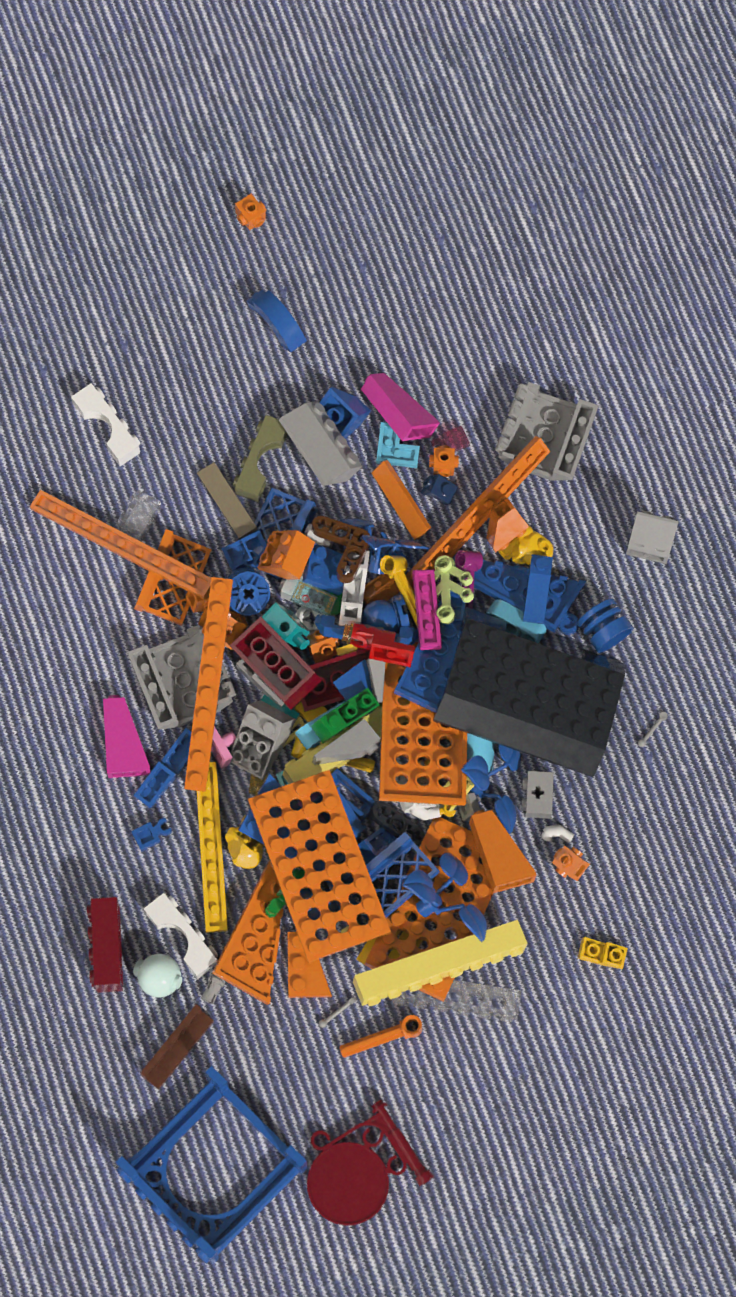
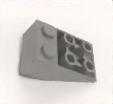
M637 511L626 555L667 564L679 521L674 520L670 516L659 517L649 511Z
M261 700L248 704L230 753L233 757L231 763L264 780L287 742L295 719Z

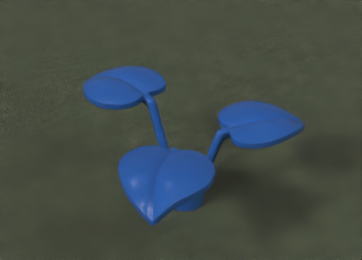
M346 518L338 520L355 527L364 528L370 534L362 535L361 538L369 545L370 563L368 571L371 573L384 574L380 569V561L386 556V552L381 551L382 547L393 546L388 555H393L398 547L425 549L427 552L430 550L429 547L414 540L398 539L394 542L389 539L372 536L371 527H374V524L363 519Z
M499 745L500 756L505 761L503 765L488 773V765L485 759L477 755L470 758L461 771L475 785L468 794L475 793V796L479 795L480 798L489 797L497 799L494 803L496 813L506 831L510 834L516 822L514 803L507 795L501 797L499 794L485 793V791L488 790L489 777L507 766H509L511 771L518 770L521 764V755L519 751Z
M451 853L441 855L439 860L443 872L450 878L436 892L432 888L433 882L424 871L415 870L406 877L402 886L411 890L421 899L417 902L416 908L423 917H428L434 912L438 915L441 912L460 909L459 915L464 924L481 942L485 940L487 930L486 919L477 907L472 904L467 906L459 904L440 908L442 899L439 894L453 880L459 886L466 884L468 880L467 870L458 858Z

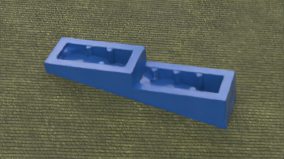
M189 728L183 730L161 762L159 761L134 794V797L149 808L155 805L187 765L192 732Z
M380 828L359 843L358 846L365 865L397 838L384 828ZM342 855L334 862L337 864L344 863L346 861L345 855ZM350 873L342 874L341 881H346L352 875Z

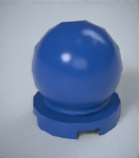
M402 594L393 596L392 603L386 600H376L367 604L362 611L360 624L382 627L384 630L400 633V627L402 626L410 627L408 614L405 615L403 605H405Z

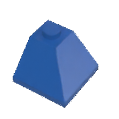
M334 387L329 388L319 402L324 406L325 412L336 424V428L345 439L363 423L371 412L358 397Z

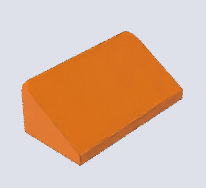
M380 574L365 585L363 603L367 605L376 600L387 601L398 594L400 591L396 586L395 580L390 579L388 574Z

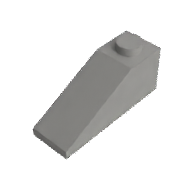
M363 719L315 754L312 763L320 765L361 758L366 754L371 755L379 748L378 745L381 738L368 722Z

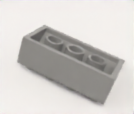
M319 401L304 403L279 419L323 486L346 482L363 467L357 455L348 446L346 439L340 434L336 424L327 415L324 406Z

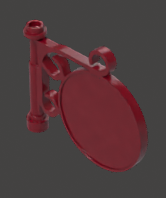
M382 1099L371 1106L373 1109L372 1113L376 1115L352 1127L325 1146H316L314 1139L317 1135H324L330 1141L331 1139L327 1132L316 1131L311 1137L312 1147L322 1152L315 1158L308 1172L307 1191L316 1211L332 1223L353 1226L373 1218L381 1210L387 1199L389 1191L388 1174L402 1175L406 1171L407 1164L412 1172H415V1180L419 1186L434 1178L430 1169L427 1170L423 1166L400 1128L392 1120L385 1109L388 1104ZM363 1126H374L381 1130L379 1139L374 1144L368 1143L366 1140V1135L370 1132L368 1128L363 1133L364 1145L353 1142L335 1144ZM384 1134L403 1162L401 1171L395 1172L390 1167L391 1162L397 1159L396 1155L388 1159L386 1168L381 1158L370 1149L381 1144Z

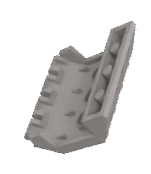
M531 382L519 384L514 396L519 401L513 400L508 416L512 419H506L501 432L505 437H499L495 448L499 453L498 457L509 465L526 445L537 436L542 439L551 452L530 474L551 481L573 480L599 405L579 399L578 404H574L539 392L540 385Z
M202 626L191 627L187 629V635L151 649L145 645L127 652L158 730L177 728L193 722L204 635L201 632ZM224 664L222 665L216 713L233 702L232 697L236 695L231 681L225 682L229 676Z

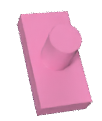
M214 727L211 752L222 769L228 766L233 758L227 747L234 745L236 735L231 731L220 736Z

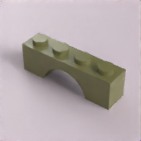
M265 415L263 421H259L256 432H258L256 439L252 438L248 450L251 451L248 457L245 456L241 463L242 472L240 475H236L233 482L236 495L258 503L266 486V477L262 475L257 467L258 461L265 452L271 449L282 448L288 434L279 419Z

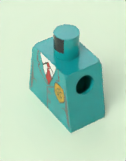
M275 602L262 616L285 642L294 647L298 646L301 650L310 644L307 638L310 631L291 610Z

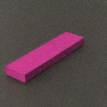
M413 570L420 650H440L442 643L439 618L436 614L438 604L434 570Z

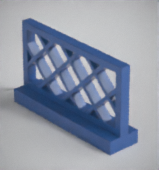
M271 488L254 521L257 530L253 533L259 530L263 531L266 538L264 539L265 543H268L266 529L277 525L278 530L281 531L279 524L291 520L292 527L290 530H298L304 534L307 525L312 523L318 511L317 506L311 500L307 499V501ZM275 495L283 499V504L272 507L271 501ZM294 504L302 506L299 512L291 515L289 506ZM286 508L289 516L277 520L275 512ZM272 513L275 521L263 525V517ZM270 574L274 577V579H277L279 581H282L283 579L276 575Z
M406 832L366 864L372 883L376 879H384L383 889H375L376 893H382L381 907L386 918L414 895L411 890H402L403 880L408 876L403 875L404 865H416L415 870H419V866H429L432 871L427 875L431 880L440 873ZM411 849H414L417 853L416 861H405L406 854ZM392 865H401L400 875H389V868ZM353 876L344 884H351L353 882ZM388 879H399L398 890L387 889ZM357 893L349 895L348 899L353 905L359 904L354 900L358 895ZM386 894H397V901L393 904H385ZM361 914L369 922L368 916Z

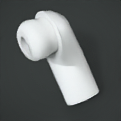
M561 825L546 826L541 834L545 841H551L553 837H560L567 843H570L575 835Z

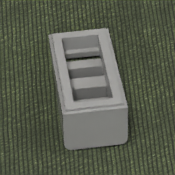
M367 659L372 693L380 704L383 702L386 662Z

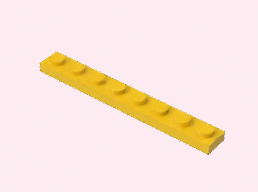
M210 762L206 792L197 791L206 933L228 931L216 762Z

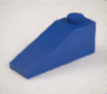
M532 554L523 622L544 624L553 557Z

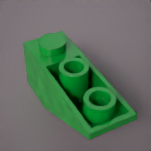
M366 688L321 717L311 727L321 742L325 743L377 708L380 704L369 688Z

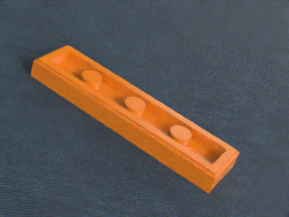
M385 460L372 472V475L413 539L418 540L431 526L390 462Z

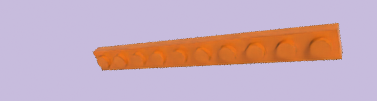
M535 436L406 574L413 591V570L435 571V561L438 557L446 555L452 558L490 517V511L508 498L551 452L540 437Z
M42 490L39 491L30 505V509L204 600L210 593L211 577Z
M211 578L184 786L186 790L206 792L233 579Z

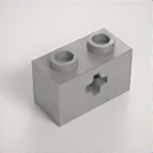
M528 771L527 777H523L522 790H526V798H522L521 811H525V818L551 819L554 772ZM535 791H539V799H536Z

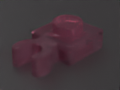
M462 425L444 432L442 435L444 439L436 438L431 441V446L446 445L450 448H455V452L470 446Z

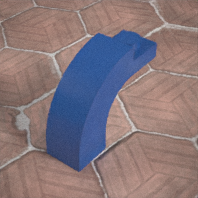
M263 290L256 292L246 301L249 308L265 319L281 346L289 352L294 351L307 341L293 316L269 290L266 292Z

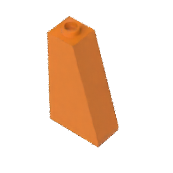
M492 810L474 812L471 815L469 824L492 892L496 893L533 883L537 876L535 870Z

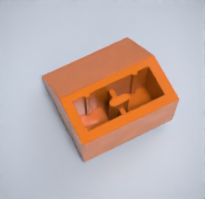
M508 498L490 511L486 539L495 552L507 548L511 540L524 535L529 527Z
M298 530L272 531L265 551L260 557L257 569L287 580L300 579L315 541Z

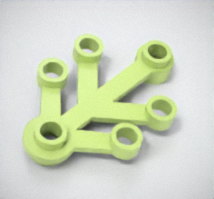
M443 555L436 559L434 566L435 582L441 577V582L436 586L437 598L440 594L442 597V606L438 608L436 614L440 622L450 624L455 619V612L451 607L450 590L460 595L465 603L472 601L474 598L471 589L464 588L451 581L450 574L459 578L463 586L472 584L473 577L470 572H464L455 567V562L451 557Z

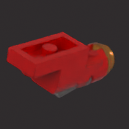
M355 622L351 623V625L345 624L342 641H347V644H352L358 648L370 650L369 659L411 667L415 646L394 642L396 632L387 631L382 627H374L368 624Z

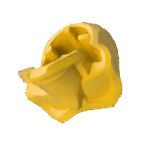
M530 526L526 529L527 531L524 535L511 540L507 548L502 551L498 550L505 560L512 557V561L516 564L530 565L532 554L553 557L554 551L553 544Z
M230 827L225 835V839L228 842V850L232 862L238 867L246 869L255 868L262 859L264 844L238 831L239 827Z

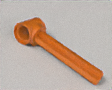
M408 1015L400 1020V1024L341 1045L340 1052L343 1058L401 1037H405V1039L418 1037L423 1030L422 1022L419 1017ZM415 1021L419 1026L416 1031L411 1032L406 1029L407 1024Z

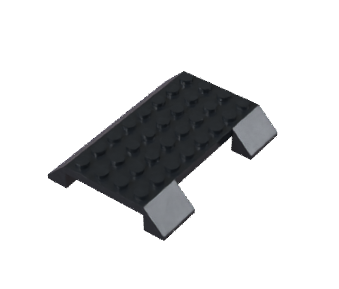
M466 607L460 625L462 631L443 696L438 702L433 721L594 777L609 739L625 678L624 663L585 649L581 659L510 634L506 632V621Z

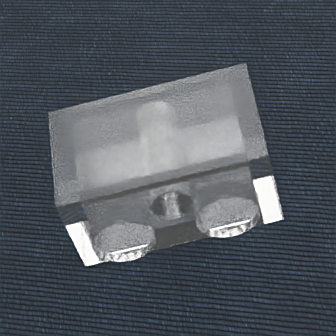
M138 490L135 496L132 495L127 504L128 509L126 513L120 515L117 524H119L121 532L143 542L161 509V502Z

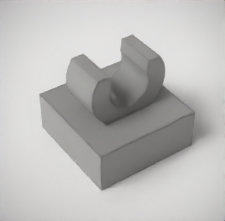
M475 793L466 795L465 806L458 805L463 821L470 820L474 812L485 810L484 808H479L478 802L481 798L476 797Z

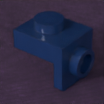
M440 474L431 475L423 482L421 494L424 496L431 495L444 505H450L458 486Z

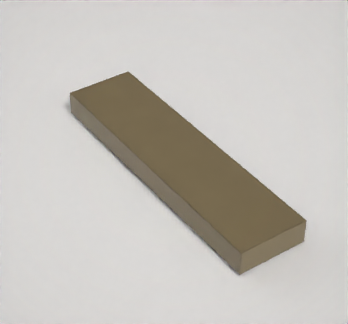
M215 462L197 472L200 480L239 540L257 530L256 525Z

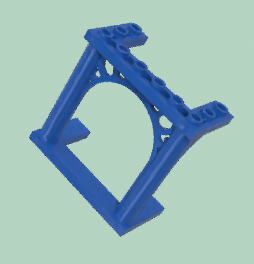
M211 1066L205 1072L208 1083L139 1152L128 1159H124L121 1156L115 1162L118 1166L116 1171L127 1184L132 1182L137 1187L135 1192L143 1200L148 1198L153 1203L150 1207L158 1216L163 1213L168 1219L166 1224L174 1232L178 1229L184 1235L181 1239L190 1248L194 1245L197 1248L195 1250L197 1255L206 1264L209 1261L214 1264L219 1259L218 1255L282 1189L298 1173L302 1175L307 1170V1160L292 1145L288 1147L229 1088L228 1082ZM224 1097L285 1159L238 1206L222 1214L203 1215L187 1209L174 1197L167 1181V1162L175 1144ZM159 1158L162 1160L160 1167L151 1165L153 1162L157 1163ZM150 1171H158L161 1173L162 1178L160 1181L152 1183L146 1180V1174ZM163 1186L165 1188V1193L159 1194L161 1193L159 1190H153L152 1188ZM174 1203L178 1204V1208L176 1210L172 1208V1205ZM182 1211L181 1218H180L177 1214ZM188 1217H193L196 1220L194 1231L191 1229V1222L187 1223ZM203 1220H207L211 1227L210 1233L205 1237L199 1233V1224ZM216 1220L223 1221V1223L221 1225H218L219 1229L216 1231V1225L214 1222Z

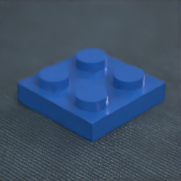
M315 543L304 568L302 582L338 596L342 594L344 583L337 579L336 573L343 554Z

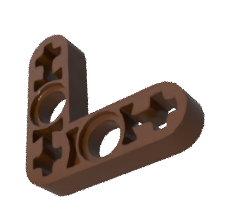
M317 516L312 522L313 534L346 546L337 566L336 576L342 583L352 582L369 547L364 540L361 542L357 540L362 535L370 534L364 529L325 516ZM321 524L325 525V527L323 526L322 529L318 528V526L320 527ZM337 530H344L347 534L340 537L335 532ZM357 553L359 558L352 560L348 557V554ZM347 565L350 566L349 573L344 575L343 573L346 571Z

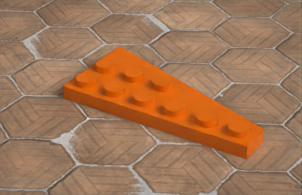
M270 860L212 971V974L266 1005H269L271 1000L270 991L274 979V963L277 959L281 931L280 922L284 911L282 908L277 916L273 918L267 917L265 909L271 900L279 898L276 894L280 890Z

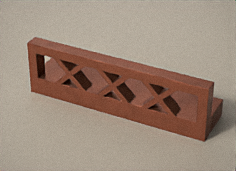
M196 1004L140 1072L141 1076L159 1090L213 1024L214 1020L206 1015L201 1007Z

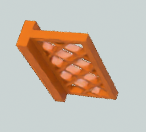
M168 529L165 530L158 547V551L168 556L171 552L172 558L178 560V557L188 554L192 563L188 566L194 567L195 570L203 573L212 550L177 536ZM174 541L182 543L186 551L176 555L172 548ZM196 550L204 552L203 560L195 563L191 552ZM149 571L134 609L140 612L143 610L182 626L190 605L187 598L180 600L176 590L181 587H174L173 583L169 582L171 589L160 592L157 584L163 578ZM173 591L177 602L167 606L162 595ZM158 597L163 604V608L158 610L149 607L151 600ZM179 605L182 611L180 619L171 616L169 608Z

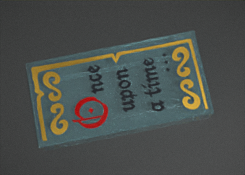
M298 580L290 600L322 615L330 616L337 596Z

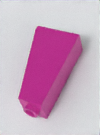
M385 373L370 374L366 378L361 388L362 392L401 441L424 439L432 436L440 422Z
M119 695L108 696L107 699H103L108 778L149 775L151 773L150 766L125 698Z

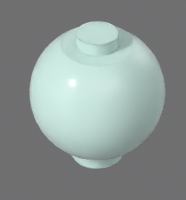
M154 954L145 960L139 959L134 966L133 974L138 977L141 989L152 997H166L176 989H179L182 984L180 967L168 955Z

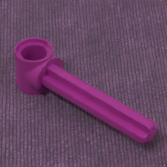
M460 550L455 556L456 567L464 572H470L473 577L472 584L469 586L462 585L464 588H470L472 592H474V571H478L483 564V556L479 551ZM473 600L465 603V608L473 609Z

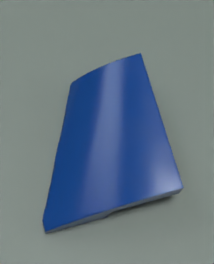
M259 530L221 550L233 572L244 567L254 569L267 545Z
M365 659L333 682L345 699V702L366 688H369L372 693L367 661Z

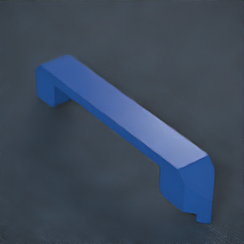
M320 614L316 616L315 624L322 636L351 640L353 627L335 625L334 616H320ZM400 627V633L395 635L394 642L413 645L419 639L418 628L416 630L413 627Z

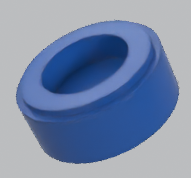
M567 613L558 626L559 631L565 635L574 634L579 626L577 624L578 618L572 613Z

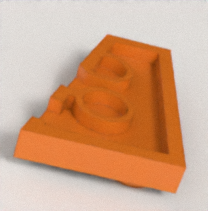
M288 932V998L332 997L319 959L308 963L297 932Z

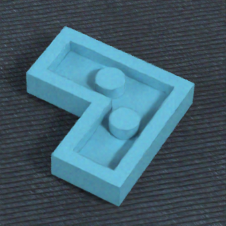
M381 422L376 464H381L383 461L388 460L393 466L417 468L420 446L399 444L400 438L390 425Z

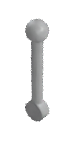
M666 712L659 714V719L644 738L638 741L639 747H644L647 739L659 724L667 719L668 714Z
M352 997L325 1020H320L319 1026L325 1028L330 1020L356 1002L357 999Z

